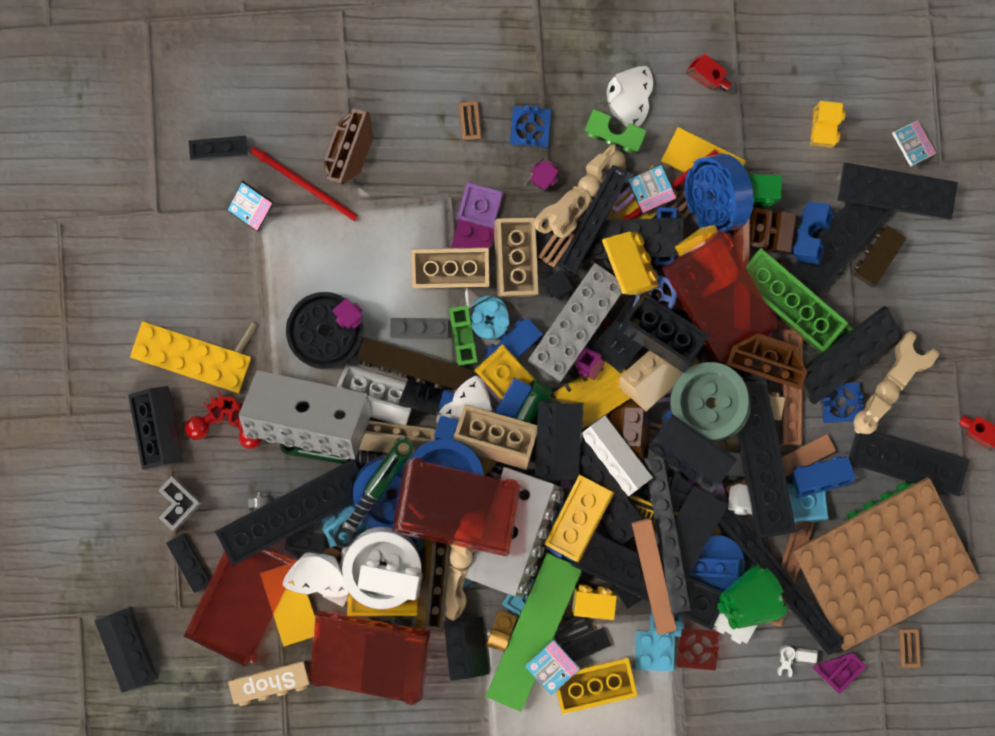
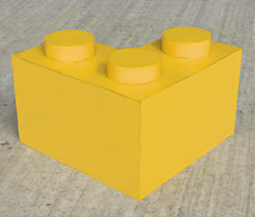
M819 101L814 107L810 146L833 148L836 143H839L840 132L837 129L841 121H844L846 112L843 109V103Z

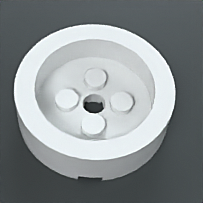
M389 527L371 528L355 537L352 544L345 551L342 567L343 580L349 593L361 604L376 609L392 608L408 600L357 587L361 565L368 562V560L384 561L387 564L399 566L398 569L402 570L413 568L418 570L417 573H421L420 555L411 539L403 532Z

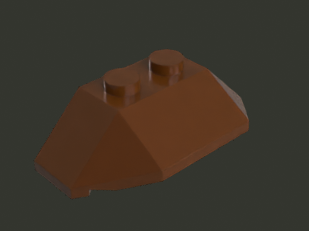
M352 108L349 114L336 125L324 158V167L327 174L326 180L343 185L361 173L373 140L369 112Z
M756 333L734 345L726 364L800 390L807 375V369L795 345L760 333Z
M630 398L611 410L610 423L646 468L644 458H647L651 408L646 412Z

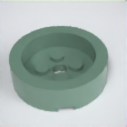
M706 362L692 366L677 379L671 393L672 414L710 441L721 442L733 437L745 426L751 412V395L745 381L733 369L720 363ZM710 398L717 400V406L713 409L707 406V400Z

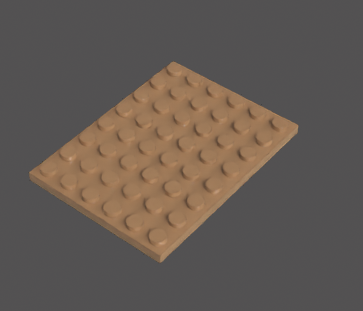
M928 477L792 550L828 623L844 641L840 646L843 651L856 646L979 579Z

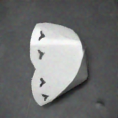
M638 66L615 74L609 82L606 91L609 108L612 114L626 127L629 123L633 124V119L637 118L639 120L635 122V126L639 127L647 116L649 110L648 97L653 89V76L649 67ZM614 85L615 90L610 93L611 86Z
M478 376L468 379L457 389L453 402L446 404L438 413L436 418L437 424L440 416L459 421L464 405L492 412L489 393ZM463 392H465L466 397L460 398V396L463 395Z
M304 553L291 567L282 584L287 589L302 594L319 592L327 597H343L349 593L336 558L326 554ZM293 580L294 583H295V586H294L292 583H288V582H290V581ZM305 583H307V585H309L310 587L308 588V587H306V586H305V587H302V586H303ZM330 586V588L332 589V591H330L329 589L326 590L325 588H327V587Z

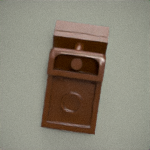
M753 208L750 216V248L755 251L761 248L765 252L793 254L792 249L795 243L798 216L787 212L772 213L770 209ZM734 230L720 233L727 247H734Z

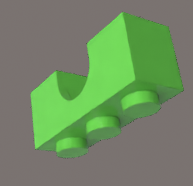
M593 109L585 131L588 132L587 136L597 140L598 137L606 139L605 143L615 146L616 144L624 146L622 150L632 154L634 151L638 152L647 130L629 123L624 133L614 134L609 129L611 116Z
M468 305L449 308L458 366L478 364Z

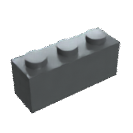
M390 318L391 339H448L449 337L448 318Z

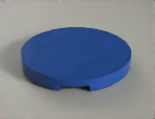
M712 534L700 556L739 558L740 577L744 571V556L741 549L732 539L723 535ZM689 576L721 592L725 591L737 580V578Z

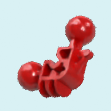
M219 391L218 398L210 397L211 403L207 405L203 402L209 411L204 417L193 416L186 422V434L194 440L205 438L209 432V426L215 422L220 425L225 421L226 417H228L231 426H236L240 431L239 442L244 448L255 449L263 440L259 438L251 439L245 436L239 419V413L243 406L242 403L237 402L230 396L223 397ZM227 402L233 403V404L231 405V406H232V409H231V410H229L228 408H226V407H227V405H226Z

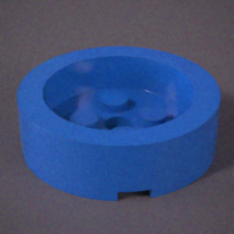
M724 153L697 159L693 162L692 169L688 170L686 175L685 197L690 213L694 214L698 220V226L702 228L715 225L719 234L743 227L749 220L753 208L752 185L743 165L735 157Z
M449 439L427 442L416 449L407 462L404 474V491L407 500L419 514L428 519L452 521L461 518L465 513L470 512L479 500L484 480L482 465L475 453L460 442ZM439 478L448 479L449 484L446 487H441L437 481Z
M386 455L370 460L357 474L353 485L355 508L357 507L356 504L358 505L361 501L360 498H363L365 495V486ZM396 456V458L394 459V461L392 462V464L390 465V467L387 469V471L390 470V468L392 467V465L394 464V462H395L396 459L398 458L397 456ZM409 459L406 460L388 489H396L397 495L395 498L387 497L385 492L380 500H375V504L371 505V510L366 513L367 516L363 517L362 522L370 529L389 527L405 533L414 529L422 522L423 519L420 520L409 509L408 505L410 503L404 491V474Z

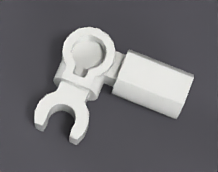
M783 645L780 648L781 665L777 669L778 675L781 676L783 669H788V677L792 676L793 671L790 665L793 664L794 658H796V661L816 663L818 651L805 648H797L796 650L790 645Z

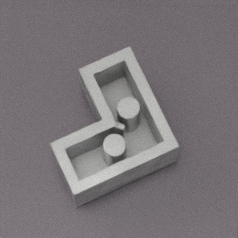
M171 476L158 490L172 503L159 517L172 531H177L203 503L176 476Z

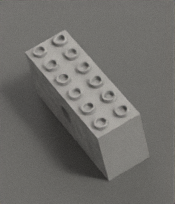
M594 263L527 363L559 384L622 293L617 278Z
M258 370L255 373L239 413L244 434L251 439H264L269 443H282L288 447H300L306 451L314 450L324 455L332 454L343 459H356L371 417L368 394Z
M504 467L484 523L481 543L473 554L472 562L465 578L512 596L525 598L531 591L532 584L530 582L532 576H535L538 571L537 562L543 556L545 550L543 545L551 531V522L556 519L557 505L563 499V488ZM518 529V535L515 538V531Z

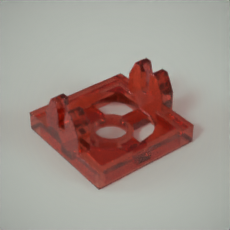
M682 629L678 643L677 667L716 671V661L719 656V632ZM696 635L695 642L691 645H685V641L689 637ZM702 636L709 639L712 647L704 646L701 642ZM696 643L701 644L703 647V651L700 654L692 652V646ZM684 651H690L694 655L693 663L686 659ZM704 653H712L707 661L699 663L700 656Z

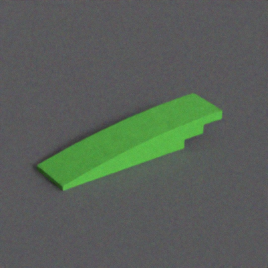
M761 248L736 277L741 284L820 354L853 329L848 325L847 321Z
M547 552L485 697L517 711H522L536 679L525 665L552 642L582 571L571 566V562Z

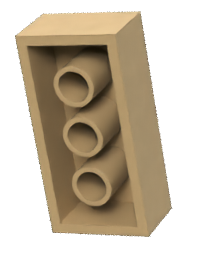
M503 218L494 221L497 298L535 297L538 295L535 218Z
M489 247L411 249L412 288L489 287Z

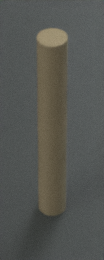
M251 322L234 352L240 354L243 352L256 331L257 324Z

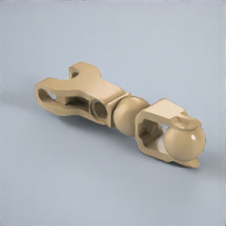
M610 145L603 154H598L587 164V175L580 179L578 187L574 186L573 190L568 191L557 203L543 209L534 221L536 230L542 233H549L553 230L557 237L566 238L576 228L578 217L587 209L589 203L593 201L592 199L595 198L605 179V177L602 178V169L604 168L609 172L612 165L624 170L627 169L628 165H625L626 159L624 154L616 150L615 145ZM548 219V222L542 227L543 221Z
M912 331L907 332L895 346V364L884 380L877 385L875 394L867 400L863 410L856 414L854 418L856 433H873L877 429L878 420L898 400L900 391L907 385L915 372H922L930 368L939 356V352L934 348L926 352L925 355L917 354L913 348L916 334Z
M482 511L465 513L460 519V526L450 542L452 548L450 550L445 604L447 607L446 617L452 621L461 616L467 602L463 592V584L469 565L472 562V553L481 543L485 523L484 512Z

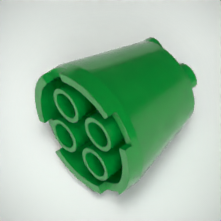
M759 564L749 568L720 595V603L717 604L719 611L726 616L729 626L733 630L778 621L786 616L788 609L787 605L783 602L781 593L784 591L779 581L768 568L764 570Z

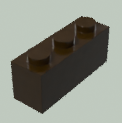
M889 226L883 229L880 228L874 236L876 241L873 245H868L864 251L866 256L863 261L859 260L853 268L856 270L853 276L872 288L877 285L907 239Z

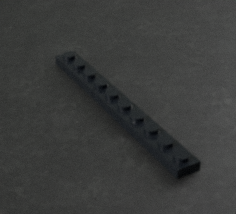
M718 493L715 496L719 500L725 502L726 504H729L721 493ZM727 507L718 522L720 526L739 546L754 566L759 564L762 569L768 568L775 575L784 591L781 593L784 603L828 655H831L844 641L761 541L757 539L756 535L741 517L735 514V511L728 510Z

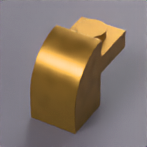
M498 610L486 646L505 652L517 616Z

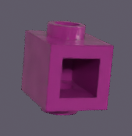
M543 160L540 164L537 162L531 170L533 175L530 177L529 182L545 192L549 186L553 187L559 179L557 176V166L549 160L547 162Z
M347 298L332 310L338 317L335 319L342 328L346 326L348 329L351 327L355 329L362 323L361 319L363 316L360 313L363 310L356 302L352 304Z
M584 347L574 362L578 370L577 373L586 379L589 377L594 380L605 365L601 358L602 355L595 350L591 351Z

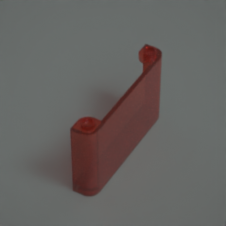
M721 230L662 269L693 324L710 335L705 345L715 363L724 364L728 361L734 345L756 333L768 335L778 328L777 323L779 321L770 312L734 247L733 237L730 233H725Z
M412 457L411 460H407L404 463L392 532L495 555L509 556L521 487L517 484L516 480L506 479L505 481L422 462V459Z
M268 547L232 566L224 551L184 637L244 667H247L250 663L253 664L258 656L255 652L286 589L282 585L284 578L297 560Z
M319 610L315 613L309 682L316 687H333L405 701L406 704L415 705L422 700L424 695L431 631Z

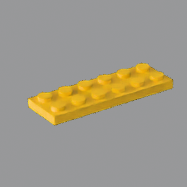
M143 321L130 358L239 394L252 358Z

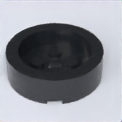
M317 292L304 297L293 307L286 323V338L291 351L300 361L316 369L331 370L346 365L358 354L364 337L363 320L361 319L362 323L355 329L352 327L348 329L346 326L342 328L335 319L338 317L332 311L346 298L332 292ZM323 325H327L330 328V333L327 336H322L319 332L320 327Z

